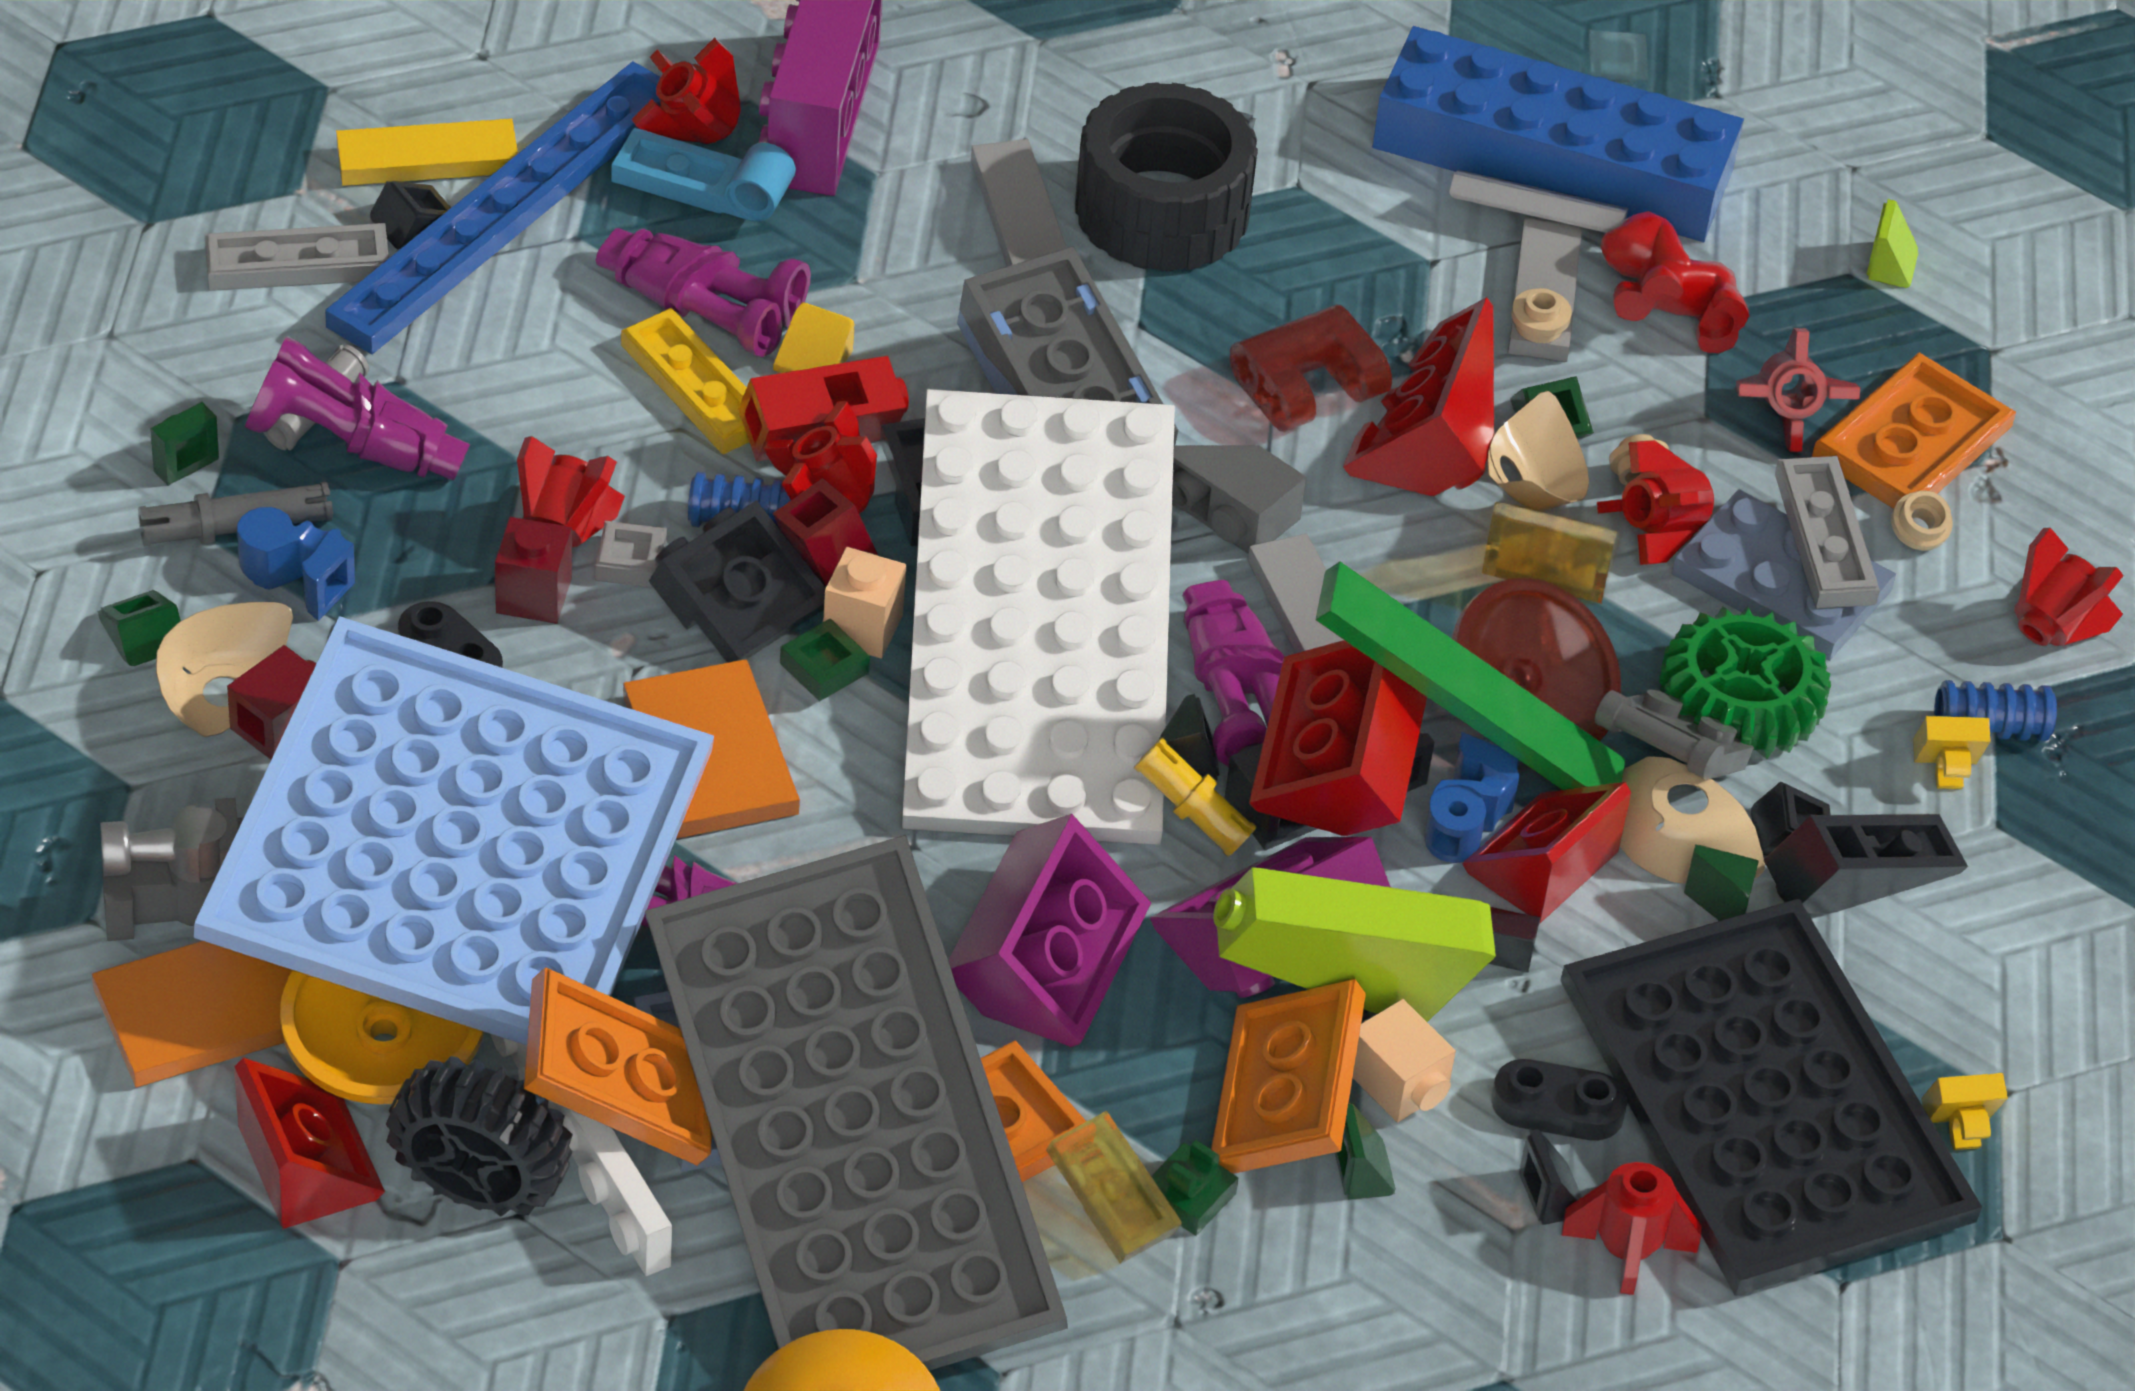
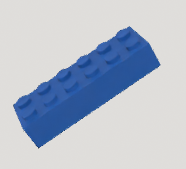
M1413 26L1380 95L1372 148L1455 172L1457 170L1468 171L1629 208L1626 219L1635 214L1650 211L1666 218L1673 225L1677 235L1705 242L1734 169L1744 118L1666 97L1659 93H1652L1616 83L1606 78L1595 77L1559 67L1549 62L1509 53L1492 46L1477 44L1445 35L1438 31Z

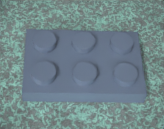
M1738 489L1675 557L1672 575L1741 613L1748 606L1752 615L1765 618L1773 611L1775 622L1781 625L1796 621L1797 636H1814L1815 651L1826 654V659L1829 661L1892 591L1896 573L1870 560L1880 589L1876 605L1816 609L1787 514L1741 489Z

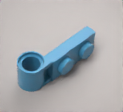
M633 128L612 163L611 182L719 214L723 212L750 221H764L774 213L795 176L796 167L793 159L785 150L770 143H756L752 145L744 158L739 159Z

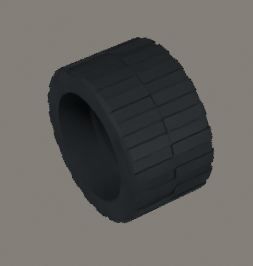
M1145 83L1142 86H1131L1121 89L1119 93L1107 96L1100 101L1098 107L1090 111L1086 117V125L1082 127L1075 194V213L1078 215V224L1081 230L1090 237V241L1098 249H1103L1109 253L1108 256L1120 262H1128L1133 264L1134 267L1142 269L1151 268L1160 271L1190 270L1200 268L1201 265L1206 263H1214L1223 258L1224 254L1236 248L1240 238L1245 235L1249 224L1258 149L1256 148L1257 137L1255 131L1249 126V120L1224 98L1212 95L1210 91L1202 88H1193L1180 83ZM1167 171L1182 174L1194 180L1187 182H1163L1146 178L1137 173Z

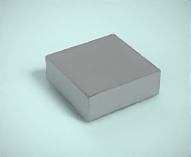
M605 521L595 563V581L653 588L649 583V579L658 566L654 560L655 557L666 547L667 528Z

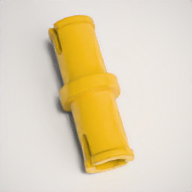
M1163 737L1133 767L1137 772H1141L1176 806L1172 811L1181 820L1188 817L1223 850L1227 857L1233 854L1257 827L1252 822L1250 823L1214 789L1217 782L1209 774L1202 778L1167 744Z

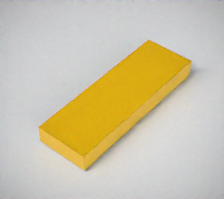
M512 118L336 130L342 186L386 183L387 181L404 182L490 176L518 154Z
M672 308L621 330V346L722 455L749 443L738 411L747 387Z

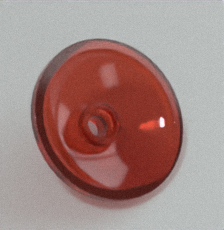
M1514 578L1498 582L1486 588L1465 606L1455 624L1452 634L1454 641L1509 679L1512 678L1516 684L1600 741L1607 734L1608 730L1595 724V714L1600 702L1609 691L1613 690L1621 694V675L1618 659L1603 626L1579 599L1564 589L1545 581L1530 578Z

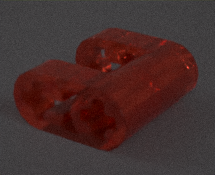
M1338 304L1238 341L1231 345L1230 348L1231 368L1237 382L1272 425L1281 432L1295 429L1315 419L1316 402L1314 394L1303 374L1325 367L1343 390L1355 402L1359 403L1387 393L1392 386V373L1385 354L1349 311Z

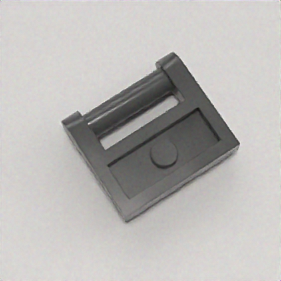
M1650 689L1646 693L1630 697L1611 690L1604 696L1597 708L1595 724L1613 733L1624 731L1688 763V771L1705 780L1745 770L1754 749L1753 746L1743 744L1739 739L1735 738L1737 730L1734 727L1723 725L1718 719L1701 717L1699 724H1695L1693 722L1694 716L1679 714L1683 705L1679 699L1658 690Z

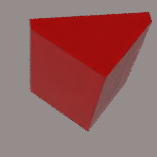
M1626 782L1540 793L1462 864L1468 875L1525 914L1540 917L1541 923L1619 852L1631 791Z
M244 1057L234 1066L238 1127L282 1229L376 1201L385 1193L344 1098L324 1090L310 1079Z

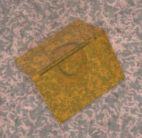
M1495 501L1482 574L1602 604L1623 532L1506 502Z

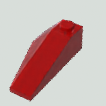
M1487 297L1437 324L1408 364L1413 374L1405 379L1399 387L1390 389L1381 400V403L1387 410L1386 414L1377 426L1373 421L1365 423L1356 434L1343 465L1349 476L1434 497L1453 486L1457 490L1464 489L1472 485L1484 474L1488 449L1494 436L1493 305Z

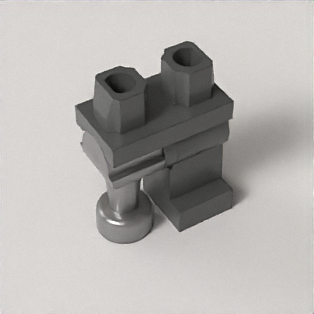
M235 798L215 799V810L203 807L195 808V804L186 806L175 816L171 828L129 834L128 825L123 821L100 823L107 941L134 939V925L179 921L186 925L194 926L196 918L244 817L237 818Z

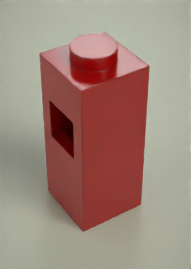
M888 355L750 378L738 411L756 462L769 460L763 449L769 440L793 439L796 443L801 436L810 430L826 426L824 423L825 419L836 403L842 401L849 403L857 417L860 436H867L870 442L880 441L881 425L901 422L904 413L907 412L909 407V397L905 382L901 377L895 376Z

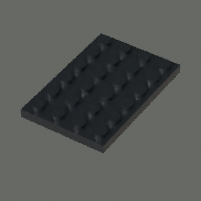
M1800 899L1564 965L1560 982L1610 1072L1628 1098L1630 1108L1665 1171L1671 1177L1676 1190L1701 1224V1235L1735 1296L1977 1222L1982 1205Z

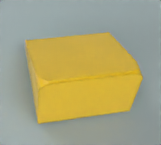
M801 302L792 317L774 361L773 370L784 373L845 363L853 352L854 321L849 317Z

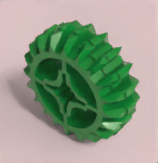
M1722 606L1718 614L1715 615V618L1700 612L1693 625L1682 624L1680 631L1675 635V639H1671L1669 646L1665 649L1659 675L1660 691L1674 696L1683 703L1679 714L1694 716L1693 722L1697 725L1701 717L1715 718L1723 725H1731L1737 730L1735 738L1739 739L1743 744L1753 746V750L1759 752L1765 759L1769 758L1775 747L1790 753L1798 740L1808 741L1810 734L1815 730V726L1819 725L1820 719L1824 718L1831 681H1829L1830 673L1826 671V654L1815 651L1814 636H1797L1796 621L1781 625L1775 622L1773 611L1765 618L1753 616L1748 606L1740 615H1733L1727 608ZM1707 670L1711 676L1704 678L1701 672ZM1784 686L1788 694L1784 695L1779 688Z

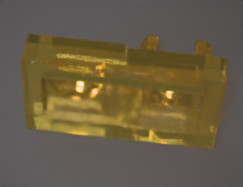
M1107 1111L1057 1137L1048 1145L1047 1153L1083 1205L1084 1211L1120 1264L1172 1236L1181 1226V1220Z

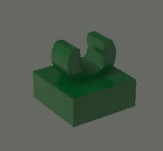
M1195 1140L1191 1146L1183 1142L1143 1184L1141 1201L1197 1236L1236 1195L1239 1177L1218 1164L1219 1154L1199 1141Z

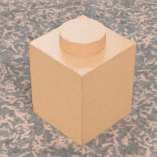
M846 547L825 589L823 622L828 619L833 620L868 655L882 659L903 616L906 564Z
M1402 999L1361 1024L1352 1078L1398 1123L1419 1109L1427 1111L1434 1108L1445 1098L1451 1087L1450 1079L1456 1050Z

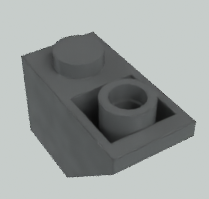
M1174 445L1172 505L1181 511L1187 512L1215 531L1220 538L1233 543L1247 554H1249L1250 546L1276 540L1301 519L1306 476L1259 445Z

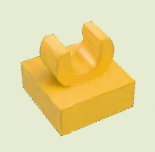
M1925 717L1913 738L1914 763H1936L1935 779L1937 789H1963V778L1971 776V764L1978 763L1991 742L1989 718Z
M2003 1073L1938 1078L1921 1098L1922 1106L1932 1123L1949 1122V1134L1953 1150L1980 1148L1981 1139L1991 1136L1989 1119L2008 1099Z

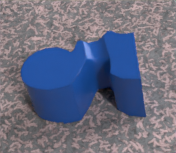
M259 507L250 510L238 521L239 566L244 575L253 581V584L268 590L285 585L303 576L305 606L307 612L317 621L355 584L354 543L347 541L341 535L340 529L324 531L316 528L310 521L293 526L288 514L273 507Z
M1461 732L1453 780H1441L1430 797L1425 828V843L1433 856L1450 863L1464 862L1480 848L1483 831L1492 832L1500 818L1505 814L1513 812L1519 781L1518 766L1520 760L1501 747Z

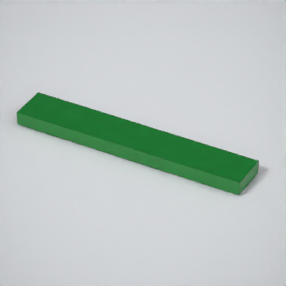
M1341 561L1325 571L1315 618L1317 622L1562 790L1622 782L1625 759Z

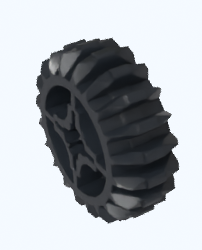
M450 1056L445 1063L429 1060L423 1069H414L411 1076L404 1080L389 1108L390 1115L386 1122V1126L390 1130L386 1142L393 1149L397 1150L395 1161L402 1166L412 1168L410 1179L428 1184L433 1188V1196L442 1194L452 1199L454 1203L465 1204L479 1211L482 1209L493 1210L500 1217L509 1210L529 1216L535 1207H544L548 1199L555 1195L559 1185L562 1183L570 1167L568 1161L573 1153L569 1147L573 1134L563 1126L564 1114L559 1110L548 1108V1099L525 1090L524 1080L517 1081L507 1076L503 1066L497 1071L486 1068L481 1060L477 1058L471 1064L466 1065L459 1058Z

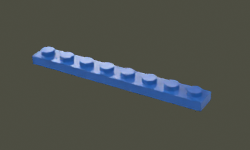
M634 61L629 63L325 310L326 328L373 355L616 155L623 147L633 128L639 129L631 119L651 99L661 106L660 99L656 93L660 76Z

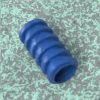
M698 471L691 480L688 520L692 527L699 528L702 522H708L728 507H732L737 513L757 500L779 528L773 513L791 500L782 486V480L775 479L772 485H765L763 478L755 477L753 483H746L744 476L736 475L734 481H726L725 475L719 473L715 475L714 479H707L705 472Z
M1945 680L1936 692L1934 716L1989 718L1990 737L1992 733H1996L2000 740H2007L2012 734H2015L2019 741H2027L2031 735H2035L2039 742H2046L2055 729L2057 702L2055 694L2049 685H2041L2037 691H2033L2029 684H2022L2018 690H2014L2010 683H2003L1998 689H1994L1991 682H1983L1979 688H1975L1971 681H1964L1960 687H1956L1952 680Z

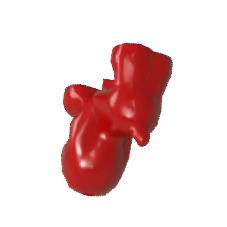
M1650 211L1638 213L1625 219L1619 227L1606 232L1602 236L1601 250L1607 264L1621 275L1637 278L1636 283L1623 281L1617 284L1614 289L1613 303L1616 314L1620 318L1630 321L1643 320L1652 309L1679 316H1694L1700 321L1695 333L1700 350L1707 353L1720 354L1734 348L1738 340L1739 330L1745 326L1750 315L1743 296L1737 290L1736 278L1731 269L1721 262L1690 259L1673 225L1666 218Z

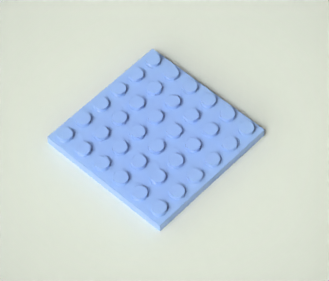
M339 616L196 918L194 938L527 1045L532 978L545 967L611 997L712 752L714 735Z

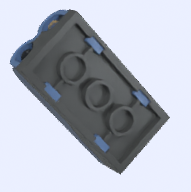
M1074 246L964 279L957 325L996 394L1163 404ZM1174 423V445L1176 444V440H1177V436H1178V431H1179L1178 428L1176 427L1175 423Z

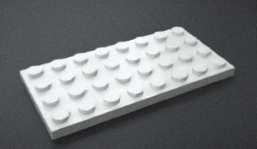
M927 389L902 829L1014 836L1017 831L1072 813L1096 841L1161 845L1164 794L1133 767L1159 740L1166 727L1175 405Z

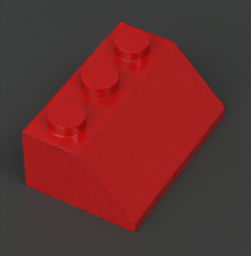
M1345 640L1284 656L1249 803L1258 812L1341 836H1349L1400 823L1427 696Z

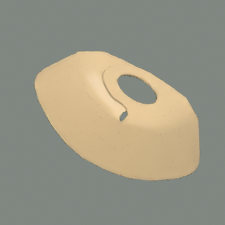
M1549 391L1539 393L1503 424L1493 436L1490 448L1488 449V476L1518 503L1534 510L1542 511L1582 501L1587 495L1589 487L1588 469L1579 442L1559 401ZM1501 457L1507 458L1514 465L1521 480L1508 481L1501 468Z
M276 602L237 603L200 611L179 622L163 638L157 651L156 674L161 694L171 712L185 725L203 737L221 734L229 729L228 706L210 704L203 695V689L210 681L220 677L237 679L281 646L286 645L293 620L292 609L285 604ZM183 667H184L185 669H187L188 671H190V674H187V673L183 670Z
M1646 757L1624 769L1622 782H1626L1631 797L1620 848L1632 862L1655 876L1671 882L1686 884L1695 844L1759 860L1755 878H1758L1764 872V857L1755 826L1744 807L1713 779L1705 780L1689 772L1687 765L1663 757ZM1676 785H1693L1700 788L1706 794L1708 805L1700 813H1681L1669 804L1667 793ZM1664 822V825L1657 831L1656 827Z

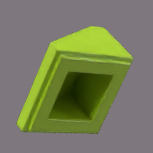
M1887 199V203H1883L1866 275H1869L1868 280L1909 288L1918 257V247L1897 201Z

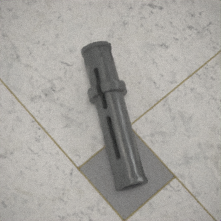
M319 482L316 485L210 499L208 493L195 494L194 501L152 507L140 506L138 507L139 527L144 529V532H141V539L144 547L151 546V544L199 538L201 544L214 542L215 535L237 533V523L240 518L248 511L259 507H273L282 510L289 515L292 525L301 524L305 521L330 522L333 519L332 501H327L326 498L330 496L329 486L327 482Z

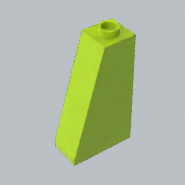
M1252 867L1232 888L1226 889L1220 895L1213 914L1214 924L1217 926L1219 957L1306 989L1356 979L1366 993L1364 1010L1379 1014L1404 999L1426 1022L1437 1014L1496 957L1490 904L1473 899Z

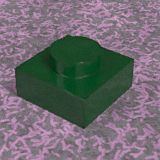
M203 402L179 414L172 415L150 428L153 471L167 486L219 460L217 416Z
M828 619L780 647V664L820 702L867 675L870 667V655L833 620Z

